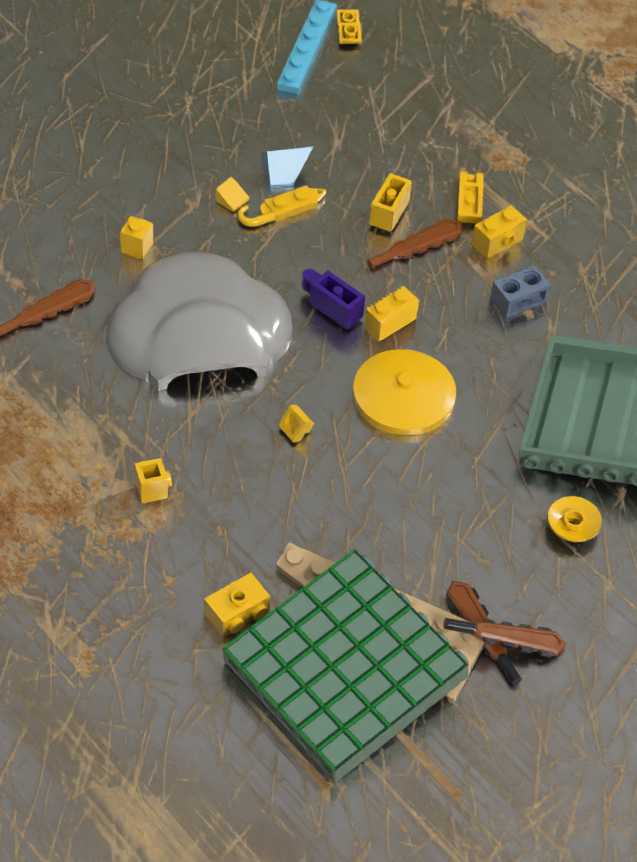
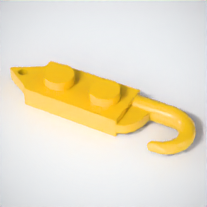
M306 185L264 200L260 207V216L254 218L245 217L244 212L249 208L245 205L238 210L237 217L243 225L248 227H258L272 221L278 222L317 208L318 202L326 193V189L308 188Z

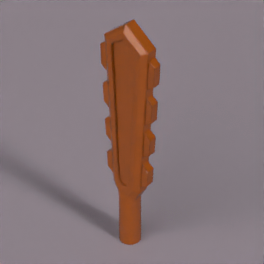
M451 219L439 220L434 223V226L425 227L420 230V233H413L407 236L406 240L395 242L394 246L388 251L368 259L367 264L372 269L392 259H407L412 257L414 253L426 252L427 248H436L441 246L443 242L457 240V237L461 234L462 222Z
M84 279L73 280L66 284L65 288L51 292V296L42 297L36 301V304L24 307L16 318L0 325V336L20 326L36 325L42 322L43 318L54 317L61 310L67 311L77 303L83 304L89 301L94 296L95 282Z

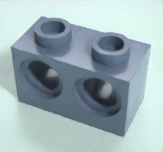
M532 266L494 281L490 299L505 318L548 302L551 285L537 267Z

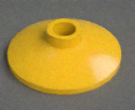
M576 496L563 497L555 501L551 505L547 517L552 531L560 538L570 542H585L594 538L602 525V517L598 508L590 501Z

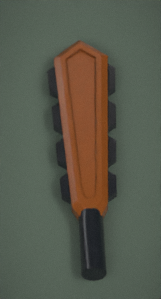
M452 581L446 597L450 608L459 613L458 617L471 623L483 622L484 619L489 620V612L485 605L479 603V595L475 588H471L467 583ZM496 642L493 645L485 643L482 649L484 655H489L491 659L498 662L512 685L520 683L522 678L507 657L506 648Z
M445 618L443 628L446 630L472 634L488 644L493 645L496 642L505 648L512 649L513 647H518L520 651L528 653L535 651L539 655L549 658L557 656L567 645L556 631H551L550 628L546 627L534 629L530 625L520 624L519 626H513L512 623L503 621L501 624H497L493 620L484 619L483 622L471 623Z

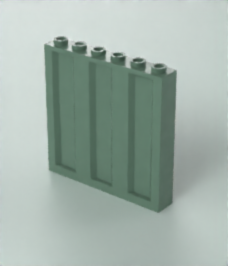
M551 334L519 449V464L521 467L637 486V347Z

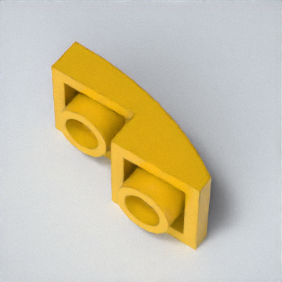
M337 10L336 19L339 44H362L359 10Z

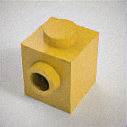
M130 216L120 231L121 253L143 260L153 245V223Z
M158 458L135 463V483L141 503L167 499L168 487H172V481L169 471H165L162 459Z

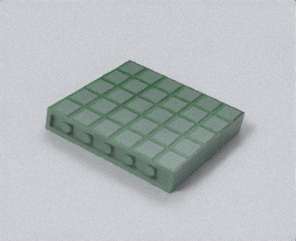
M355 549L222 648L225 663L335 783L468 678L469 662L465 655L460 651H455L449 645L446 636L441 631L436 632L422 612L417 613L406 595L401 592L398 593L392 587L388 577L383 573L379 574L374 569L371 560L366 555L361 556Z

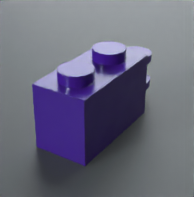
M313 269L303 271L302 289L310 294V304L346 330L363 317L365 296L328 270L322 275Z

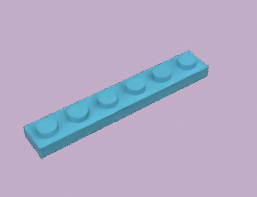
M315 0L277 82V90L299 95L337 11V4Z

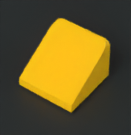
M232 177L216 189V202L233 213L249 201V196Z

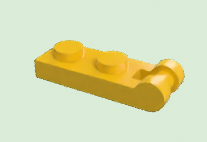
M460 171L458 222L477 224L482 221L484 173L473 175L467 174L466 171Z

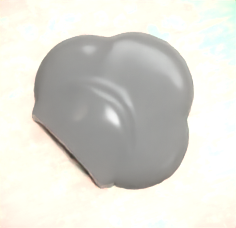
M182 252L165 256L153 262L142 271L132 293L116 306L110 316L107 326L106 344L112 358L124 371L136 378L149 381L158 391L166 390L169 382L180 375L227 368L247 367L253 369L259 378L265 377L270 369V365L277 362L288 350L293 337V319L289 307L278 292L267 284L251 278L233 260L208 252Z

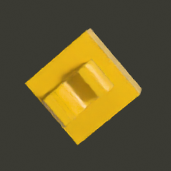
M289 405L278 426L292 442H300L305 433L310 432L314 423L298 405Z

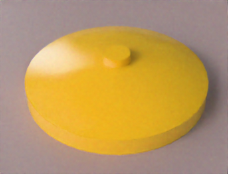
M398 349L374 355L361 365L354 378L353 401L359 414L375 428L390 434L414 436L435 430L449 418L455 405L456 386L450 372L435 358L418 351Z

